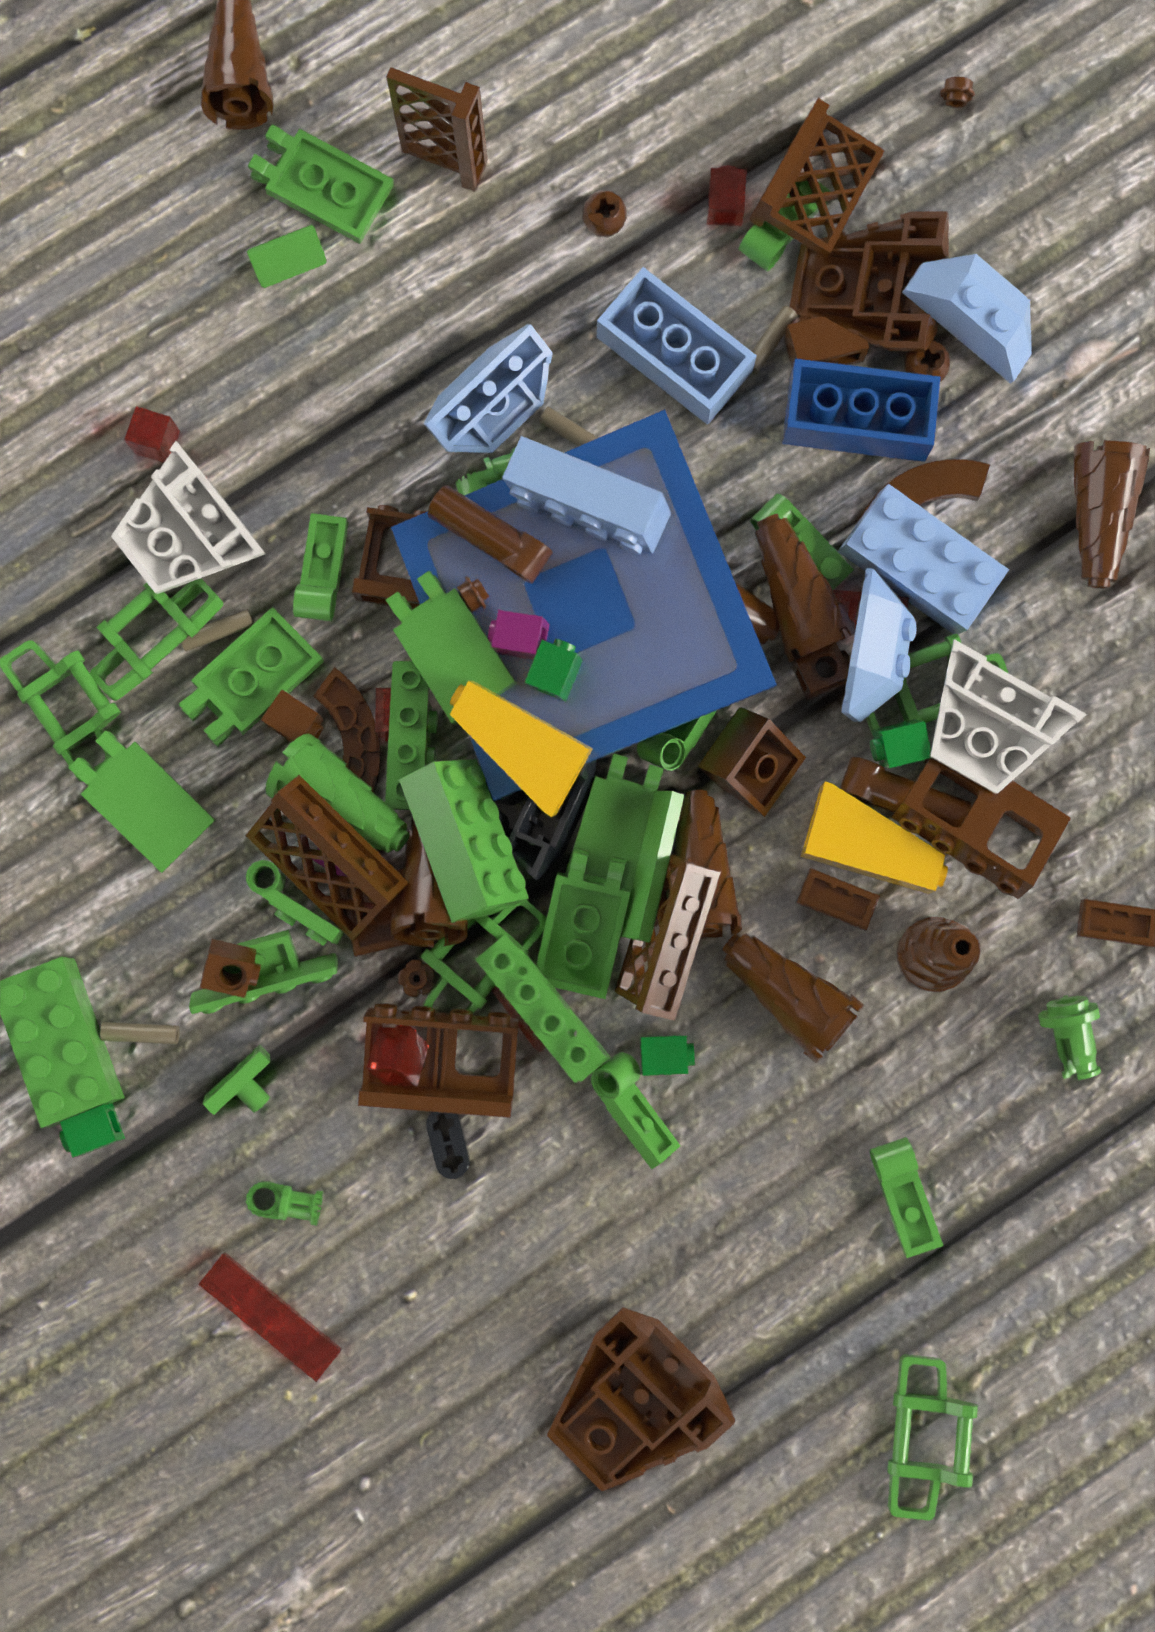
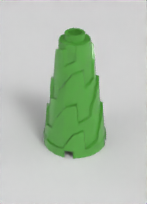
M303 734L282 752L288 759L283 766L277 761L275 762L266 782L267 796L273 798L279 790L300 775L373 848L389 853L392 850L398 852L404 847L410 836V833L406 831L408 825L398 817V814L392 807L371 791L372 787L349 770L345 766L347 763L323 745L319 739L311 734Z

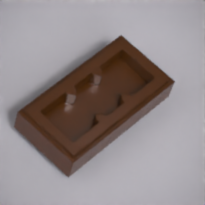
M809 868L796 904L860 930L867 931L880 896Z
M1082 899L1080 901L1076 937L1150 948L1155 947V909Z

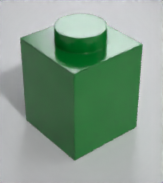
M555 638L553 644L542 640L524 683L533 690L566 702L583 660L575 653L576 647L568 642Z
M913 719L872 730L873 739L870 740V751L874 761H879V765L890 769L931 758V747L925 721Z
M687 1035L640 1037L642 1076L688 1074V1066H695L694 1043H687Z
M113 1103L100 1105L60 1121L62 1131L59 1132L60 1141L65 1151L71 1152L72 1158L86 1155L126 1139Z

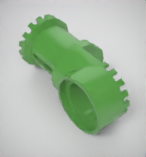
M512 448V453L492 460L489 457L483 458L486 470L478 471L477 473L473 472L472 475L469 473L466 479L465 476H462V481L458 479L456 481L458 492L465 496L502 480L515 448Z
M261 1181L249 1189L246 1196V1204L251 1213L259 1217L283 1221L287 1217L308 1220L311 1225L317 1226L320 1212H317V1210H321V1207H318V1205H322L323 1191L317 1190L315 1194L293 1191L291 1186L275 1184L271 1181ZM268 1188L274 1193L275 1202L270 1209L263 1210L256 1206L254 1195L258 1189ZM293 1204L305 1205V1206H309V1207L296 1206V1205H293Z

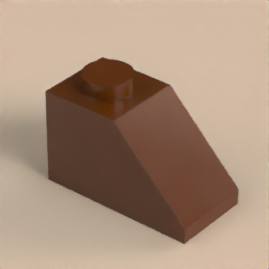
M811 316L799 317L787 325L784 336L792 367L795 359L852 365L864 362L869 350L867 340L824 316L816 318Z

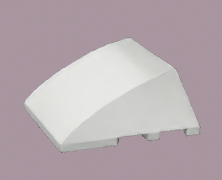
M177 441L170 448L171 453L160 470L156 469L151 476L153 480L141 498L135 500L111 536L156 594L265 555V552L249 530Z
M954 639L930 757L994 794H998L1032 764L1038 756L1057 742L1063 734L1087 714L1055 696L1049 697L986 661L987 657Z

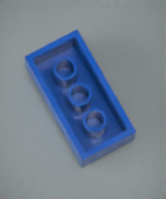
M795 359L789 378L782 444L925 462L935 441L941 377Z

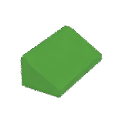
M314 225L306 226L246 251L262 288H267L327 263Z

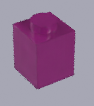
M498 610L497 619L492 620L489 626L488 641L492 643L491 647L498 654L534 660L541 641H547L550 624L542 616Z

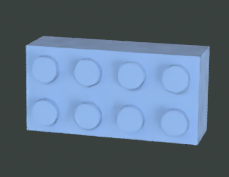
M644 267L597 320V338L707 425L753 372L756 354Z
M523 436L520 437L502 477L510 489L509 493L518 499L517 504L522 508L534 513H538L539 508L552 513L551 518L568 527H572L573 522L586 527L585 532L590 536L606 541L607 537L620 541L619 546L637 555H640L642 551L653 555L671 515L662 492Z
M887 484L877 494L838 550L841 555L864 571H866V568H873L896 594L953 634H960L969 629L1009 571L1008 568L890 484Z

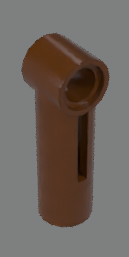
M448 485L443 486L436 493L429 505L427 514L430 519L499 561L512 573L530 584H533L553 553L549 547L524 531L517 530Z
M851 757L840 789L866 805H875L895 812L902 804L915 781L886 771L883 766L870 760ZM931 787L922 802L926 810L957 828L961 826L971 806L969 801Z

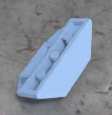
M977 254L921 264L902 292L1009 383L1014 382L1032 354L1030 299Z
M527 324L490 346L442 391L435 400L423 424L447 452L493 453L543 405L552 351L532 325Z
M866 568L845 697L841 713L853 722L863 721L902 689L904 677L906 678L910 671L909 644L916 635V621L913 615L873 568Z

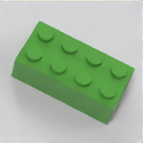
M477 759L432 762L399 779L452 923L493 915L529 899L525 889V879L518 870L512 854L511 842L504 833L499 820L498 808L494 801H492L484 773Z
M59 957L0 980V1014L40 1128L56 1126L60 1124V1121L100 1105L111 1104L125 1098L105 1041H101L100 1028L74 958Z

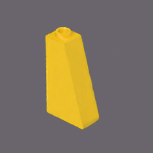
M468 681L466 686L460 684L450 700V704L454 706L450 715L544 813L551 817L555 816L593 748L475 681Z
M824 782L820 786L800 857L927 894L935 892L937 886L942 888L948 872V866L943 865L945 854L937 851L928 843L906 831L834 784Z

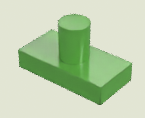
M259 1044L204 1096L203 1105L214 1115L236 1095L253 1113L257 1112L269 1100L270 1096L253 1078L270 1063V1054Z

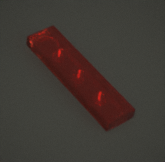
M226 1252L219 1257L199 1282L203 1289L315 1382L318 1381L342 1350L340 1346Z

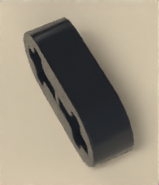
M431 1112L426 1121V1129L436 1168L443 1177L457 1179L463 1176L470 1166V1154L461 1118L456 1113H444L446 1119L453 1118L454 1125L449 1128L451 1140L445 1141L442 1130H435L433 1124L439 1121L438 1114L443 1112ZM452 1144L455 1156L462 1155L463 1162L458 1165L457 1172H452L450 1166L444 1167L443 1160L448 1158L446 1145Z

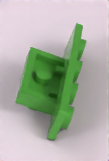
M394 661L392 664L385 803L394 810H410L399 779L432 762H436V748L430 747L431 733H437L438 712L432 711V706L429 702V687L413 661Z
M289 929L238 943L237 945L256 949L255 963L261 964L256 986H248L245 998L207 989L195 991L191 994L189 1009L191 1014L199 1012L210 1014L231 1003H250L263 994L274 991L278 994L286 993L299 984L310 981L312 983L327 981L332 975L338 973L336 953L299 962ZM235 965L223 967L228 973H238L241 971Z

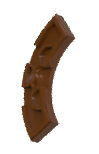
M965 459L933 461L907 470L887 484H890L919 506L931 500L936 501L946 498H963L978 501L990 464ZM877 494L873 497V499L870 501V503L866 506V508H865L863 514L866 512V510L868 509V507L870 506V504L873 502V500L875 499V497L877 496Z
M334 667L313 697L328 710L340 731L344 751L342 760L347 763L345 766L372 787L371 791L375 793L381 768V745L377 724L369 705L357 687Z

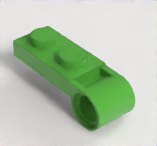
M808 181L795 182L799 196L812 194ZM818 182L822 193L831 192L828 188H826L824 185ZM816 203L803 205L808 219L813 218L819 212ZM794 206L780 208L778 212L780 215L790 221L798 220ZM764 221L761 228L754 224L743 238L738 250L768 272L780 259L786 246L793 238Z
M775 494L750 519L752 526L755 530L760 529L757 522L777 513L780 519L787 518L799 540H803L818 570L827 579L832 590H834L854 569L787 498L781 494Z
M311 513L300 584L296 586L293 600L294 617L323 621L333 620L349 523L347 518Z
M716 711L638 742L637 753L639 757L644 761L669 771L679 768L692 747H695Z
M260 860L248 868L246 882L249 888L267 899L269 904L277 908L274 913L276 917L291 926L296 921L309 928L305 935L325 946L327 941L338 944L344 934L341 929L282 893L286 884V876L274 863ZM272 869L275 875L273 884L268 888H260L258 884L259 874L263 870Z
M620 1052L592 1073L591 1083L595 1092L606 1105V1109L652 1170L665 1161L681 1145L635 1085L641 1074L639 1064L631 1055Z
M907 1137L869 1149L870 1157L904 1256L909 1258L942 1247L943 1243L917 1172L918 1163Z

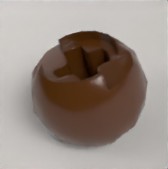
M600 190L592 194L586 201L582 209V219L591 233L597 237L609 238L617 234L624 226L627 219V209L620 196L612 191ZM606 210L610 217L603 218L600 211Z
M932 340L925 352H907L904 360L905 372L941 377V382L949 372V353L942 344ZM923 358H925L928 363H934L932 369H929L927 364L921 365V361Z

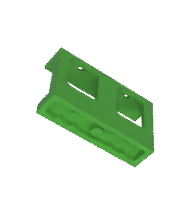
M505 934L475 959L575 1083L578 1081L582 1082L611 1058L515 939Z

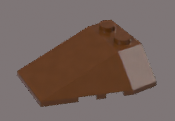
M911 211L901 214V218L880 225L878 221L867 224V229L846 234L845 231L841 232L827 259L801 244L789 307L797 313V317L811 316L816 318L824 316L867 340L868 343L889 351L925 352L937 334L939 323L902 292L921 264L949 258L948 211ZM827 236L820 239L827 243L829 237Z
M622 1307L596 1332L547 1436L601 1491H605L644 1475L646 1470L661 1464L666 1466L676 1462V1459L695 1450L698 1453L708 1449L735 1424L736 1420L714 1374L659 1319Z

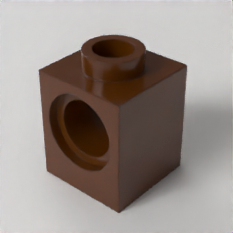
M835 642L796 659L791 668L806 700L847 682L850 657L845 650L840 651ZM820 662L828 663L833 668L834 675L830 678L821 677L816 671V664Z
M281 690L261 721L267 727L293 742L303 734H311L318 739L323 731L321 724L324 719L319 713L284 690Z
M211 939L202 972L200 988L245 998L248 986H256L261 964L255 963L256 949ZM235 965L241 971L238 973H228L223 967Z

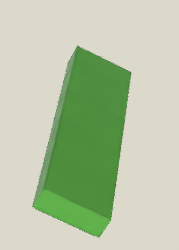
M654 791L620 937L648 943L651 941L684 794L673 791Z

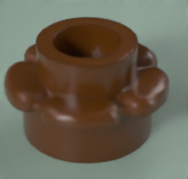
M960 76L947 78L944 82V88L940 90V96L943 97V100L946 101V105L949 107H965L967 102H970L975 96V91L972 90L973 81Z
M464 577L465 582L457 586V589L472 613L481 607L485 609L486 604L484 601L490 597L478 578L471 582L469 577Z
M412 960L406 964L405 969L400 970L398 982L403 986V991L408 996L418 997L420 994L427 995L434 987L433 979L435 978V972L428 964L424 965L420 960ZM415 975L420 976L419 982H414L413 977Z

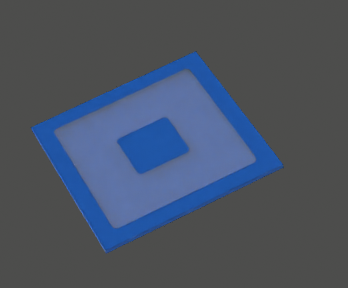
M665 409L564 452L663 493L671 514L653 554L643 550L640 555L633 554L619 546L621 541L609 536L606 541L599 540L585 532L586 527L573 522L572 527H568L556 522L551 518L552 513L540 508L538 513L526 510L517 504L518 499L509 493L510 489L503 479L465 496L517 530L524 531L535 537L553 551L533 584L521 579L499 561L430 519L427 514L428 511L391 527L420 604L428 600L429 596L417 578L428 571L437 577L446 593L454 588L457 589V586L465 582L464 577L466 576L469 577L471 582L478 578L490 598L484 601L486 608H479L473 612V615L487 637L491 621L497 619L498 610L544 617L550 624L546 642L553 644L556 638L576 647L575 653L582 658L583 662L566 702L533 690L524 683L533 663L532 659L501 654L499 656L517 684L500 694V696L593 748L585 764L777 686ZM470 736L493 800L496 801L522 790Z

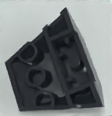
M597 759L584 764L559 811L553 817L544 813L523 790L496 801L493 800L486 781L492 801H494L498 808L499 820L504 833L511 842L513 857L534 879L538 880L564 855L589 799L595 779Z

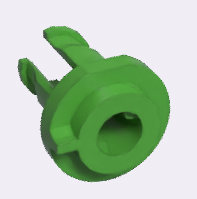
M1068 995L1048 1002L1046 1004L1047 1010L1040 1012L1038 1018L1041 1027L1053 1029L1058 1057L1064 1067L1062 1072L1063 1079L1069 1078L1077 1073L1078 1080L1099 1075L1101 1068L1096 1063L1097 1049L1091 1024L1092 1021L1100 1018L1097 1003H1090L1086 996L1068 997Z

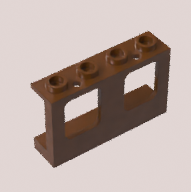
M378 505L377 509L367 507L366 513L369 523L359 577L354 578L352 594L356 601L389 606L386 599L399 592L402 596L406 597L412 609L420 605L410 579L380 575L377 572V565L384 531L427 511L416 510L413 514L401 513L398 508L389 505Z
M933 758L926 759L924 762L925 766L902 804L893 813L891 818L899 822L906 831L917 834L930 842L937 851L948 854L964 864L965 868L971 873L981 875L995 884L1002 893L1020 899L1035 885L1071 817L1013 780L998 794H994ZM939 773L977 796L964 821L958 828L949 825L923 807V799ZM1003 814L1041 837L1025 869L1016 868L991 852L987 847V842Z
M377 1003L374 1005V1008L369 1007L363 1016V1022H366L363 1084L359 1090L358 1106L511 1118L519 1019H512L510 1014L504 1012L488 1013V1017L474 1016L472 1011L466 1009L450 1010V1014L436 1013L434 1008L428 1006L412 1007V1011L397 1010V1006L390 1003ZM383 1024L427 1027L424 1068L413 1070L388 1068L382 1065ZM458 1030L503 1033L500 1072L497 1075L463 1074L457 1071L455 1065Z

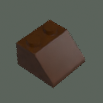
M739 707L698 767L719 787L765 817L806 757L770 719Z

